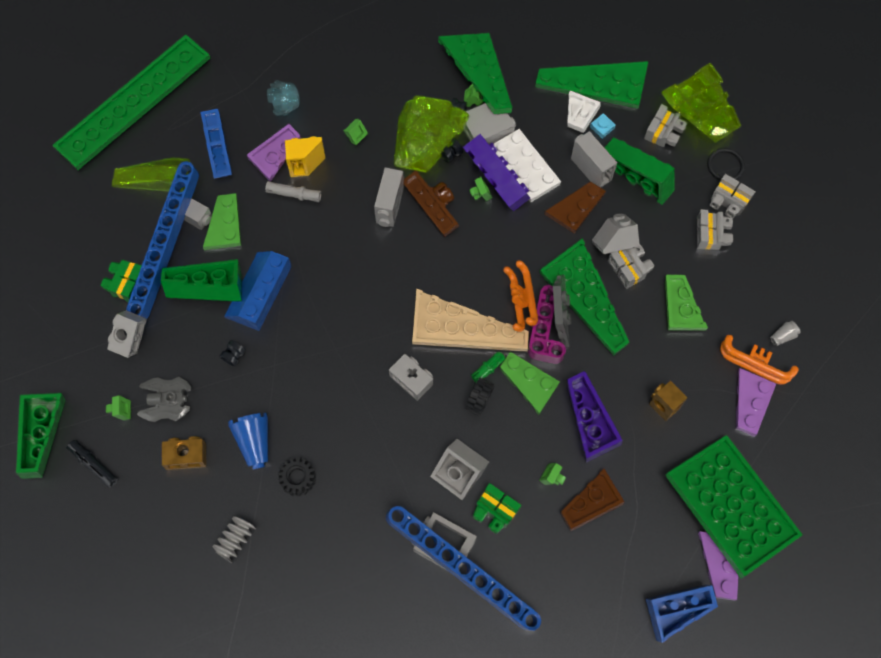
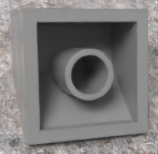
M615 214L612 218H608L592 239V243L603 254L640 246L638 225L625 214Z
M456 439L447 447L430 477L463 500L481 477L489 461L459 439Z

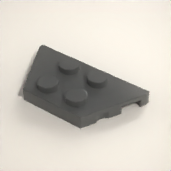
M557 275L553 285L555 325L561 343L567 348L570 347L568 325L571 324V314L567 310V306L570 305V296L566 291L565 275Z

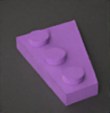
M290 124L247 154L248 159L270 182L286 161L285 140L292 138L301 139L298 132Z

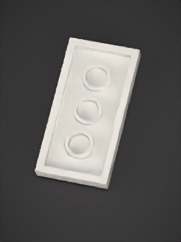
M520 129L494 143L498 149L496 152L498 157L503 156L509 163L506 166L509 171L513 169L519 176L516 179L519 184L524 183L530 190L527 193L530 196V202L560 185L561 181Z

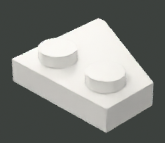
M570 91L568 127L584 133L601 107L600 102Z

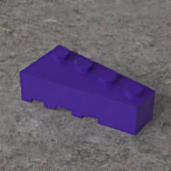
M479 134L463 147L513 212L530 199V196L527 194L530 190L524 183L519 184L516 180L519 176L513 169L509 171L506 167L509 163L503 156L498 157L496 154L498 149L492 142L488 144L483 136Z
M583 371L567 379V386L587 463L621 446L623 440L586 372Z

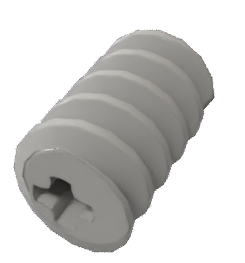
M235 516L232 518L235 524L228 523L227 525L230 531L224 530L222 532L225 538L219 537L217 539L221 545L214 544L212 546L218 555L230 563H233L229 558L230 556H238L234 550H242L239 543H247L244 535H252L249 528L256 529L249 522Z

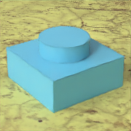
M604 113L590 124V128L601 138H604L616 126Z

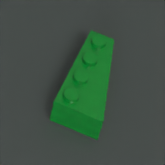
M614 137L605 146L607 152L617 162L615 173L619 176L624 174L629 183L634 186L638 184L645 189V194L648 196L652 194L657 197L658 203L663 205L674 192L675 168L670 164L663 163L654 156L648 155L640 149L634 148Z
M238 259L162 268L161 283L166 298L242 301V274Z
M62 393L20 395L16 473L21 479L43 477L66 402Z

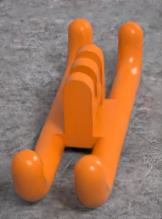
M518 260L516 266L523 274L525 288L519 285L517 276L510 267H505L503 271L510 279L511 295L513 296L512 302L515 305L517 323L513 324V330L522 332L525 329V322L530 326L537 324L538 314L530 271L524 262ZM528 306L530 317H527L525 320L523 308Z
M727 335L721 343V354L726 360L776 384H786L798 373L799 368L797 366H792L789 371L783 372L768 365L773 352L768 351L765 357L763 356L765 348H761L759 353H756L758 349L756 344L753 345L750 354L747 355L732 346V335Z

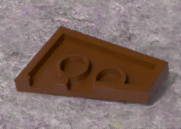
M589 182L546 210L544 215L575 234L605 195L606 191L596 184Z
M603 469L561 511V515L570 531H573L624 505V500L605 469Z

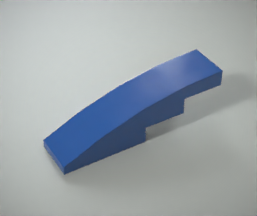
M213 109L200 112L214 179L231 176L232 171L219 110Z

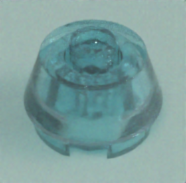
M276 80L270 84L271 88L267 89L268 102L273 104L275 109L273 113L275 115L286 116L299 107V93L293 83Z

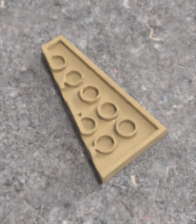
M416 290L412 344L528 351L529 331L524 329L522 332H517L513 330L512 324H505L491 316L481 315L475 310L454 302L439 299L438 296L433 294L431 296L423 293L422 290Z

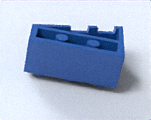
M701 585L646 599L656 641L661 643L718 607L712 585Z

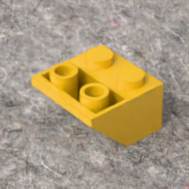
M312 136L303 139L292 138L285 140L286 161L290 177L309 176L325 159L322 137Z

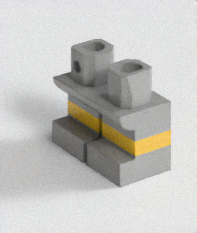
M661 104L647 129L644 139L662 147L665 144L675 147L680 136L673 133V130L683 133L687 122L679 118L680 113L674 114L667 110V106Z
M725 174L711 197L710 207L718 210L723 205L727 208L725 215L734 218L737 214H741L756 191L742 183L737 188L739 181Z
M701 209L697 216V249L719 250L721 246L731 245L733 234L724 233V229L731 230L733 218L723 216V212L715 214Z
M641 245L610 253L608 262L615 273L618 274L617 276L626 289L644 280L646 275L654 268V264L650 259L644 262L640 260V257L645 254Z

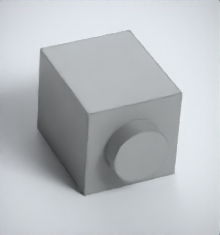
M191 198L184 220L202 230L205 226L209 225L212 214L208 207Z

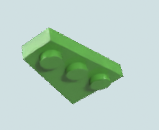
M236 193L217 196L203 245L204 250L241 246Z
M666 275L665 291L668 330L706 331L708 329L707 324L702 319L700 308L695 303L693 292L686 276Z
M512 352L508 354L500 366L503 374L514 387H517L526 401H529L537 414L540 415L560 381Z

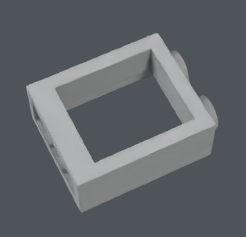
M434 512L431 517L427 516L423 524L430 529L437 522L466 538L459 552L467 557L477 536ZM414 545L413 551L415 553L445 569L435 560L429 557L426 553H424L421 549ZM461 563V564L459 565V571H460V569H461L463 563Z

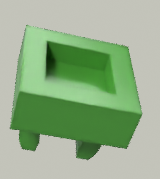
M474 84L465 90L464 101L468 102L467 107H470L472 104L480 106L484 102L481 99L483 96L480 92H476Z
M355 119L343 130L354 145H357L368 134L359 119Z
M482 177L475 180L477 186L470 189L472 197L474 196L475 200L481 197L486 201L492 199L493 197L486 182Z
M121 396L112 397V404L106 405V413H112L113 417L121 420L131 419V400Z
M557 463L548 464L539 481L544 485H563L566 477L560 474L562 466Z

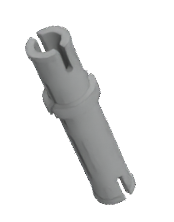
M270 181L266 183V193L294 197L300 201L310 200L319 203L321 200V191L307 189L305 186L295 187Z

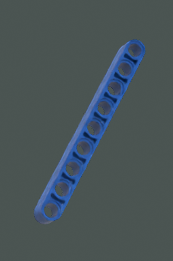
M188 161L182 162L177 168L126 310L134 314L138 308H141L140 313L136 315L146 319L150 315L161 285L162 268H167L185 218V213L199 179V172ZM176 204H179L176 209H173ZM170 221H173L170 226H167ZM164 238H167L166 241L161 244V241ZM160 255L159 260L155 261V258ZM154 273L153 277L148 279V276ZM148 290L147 294L142 297V293Z
M396 506L387 512L386 521L392 528L521 629L534 631L540 627L541 617L535 610L406 509ZM393 511H398L401 514L400 522L393 521ZM410 524L417 526L418 532L416 535L409 533L408 527ZM427 537H431L434 540L433 548L426 546L425 540ZM444 550H448L451 554L448 562L442 558ZM461 563L467 566V572L464 575L459 572V565ZM477 576H481L484 580V584L480 588L475 583ZM494 589H498L500 592V598L497 601L492 597ZM511 602H514L517 606L516 612L513 614L509 611V604ZM528 615H531L533 618L531 626H528L525 622Z

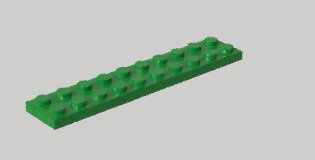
M184 35L52 146L77 170L81 169L211 59L210 55L191 38Z

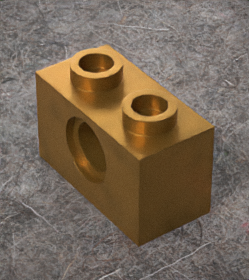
M670 380L666 385L662 383L654 390L655 392L651 395L653 399L649 405L667 421L681 408L687 397Z
M193 436L189 437L188 440L170 438L168 441L162 442V466L166 470L206 467L205 441L200 439V437ZM183 449H189L187 455L180 456V452Z

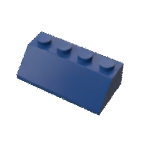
M273 251L257 252L242 281V301H232L224 317L259 331L291 269L289 258Z

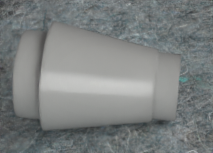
M785 322L770 337V340L775 346L797 338L801 332L795 322Z

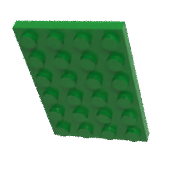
M727 435L665 475L741 579L803 535Z

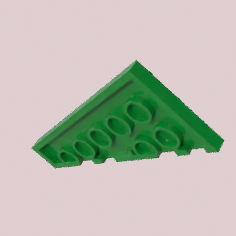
M490 34L439 36L438 42L440 45H444L447 54L453 57L455 64L463 75L474 84L476 92H480L483 96V101L493 114L511 113L512 105Z
M648 61L539 69L535 87L569 94L572 91L590 99L638 109Z
M582 238L543 267L539 273L551 286L555 284L557 275H565L566 291L570 296L569 307L614 356L629 344V340L621 322L618 321L615 309L609 301L608 293L591 261L592 258L590 253L587 252Z

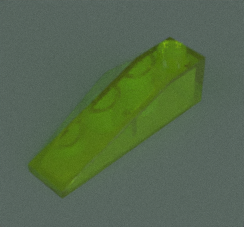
M167 158L115 169L112 187L169 191L179 164L185 161L190 162V159Z

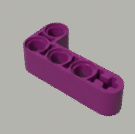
M546 285L540 291L537 305L538 322L532 329L528 354L534 360L558 364L563 361L566 348L563 343L548 339L554 314L553 286ZM546 295H550L549 303L545 302ZM545 311L549 315L543 316L540 314V312ZM543 329L545 333L540 334L536 330ZM539 346L542 350L535 351L532 347ZM558 350L561 355L556 356L551 351Z

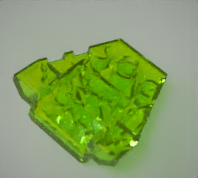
M711 63L699 69L692 77L679 85L674 84L661 92L673 109L715 143L741 127L734 107L728 104V92H723L721 87L723 80Z
M415 95L412 100L405 103L398 117L394 165L396 167L428 172L442 156L440 152L446 146L450 147L452 144L451 140L456 134L460 135L463 132L470 117L469 114L461 108L453 107L452 103L448 100Z

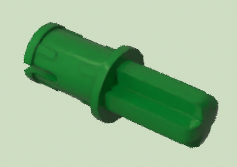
M501 352L495 353L487 362H482L483 365L470 375L471 378L477 383L480 377L485 379L489 374H493V370L505 360V356Z

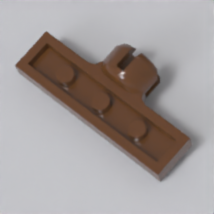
M416 170L404 179V186L444 237L459 227L457 221L446 209L447 204L454 200V195L444 182H440L434 187H429Z

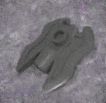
M156 377L139 385L141 389L157 392L147 395V405L154 407L137 412V415L151 422H156L160 419L177 421L190 410L189 406L184 405L187 402V396L184 394V391H191V386L181 377H176L172 380Z

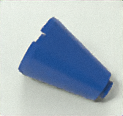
M260 413L238 418V421L234 424L233 420L228 421V426L248 467L252 466L253 470L265 467L264 463L268 462L267 413H263L262 417Z

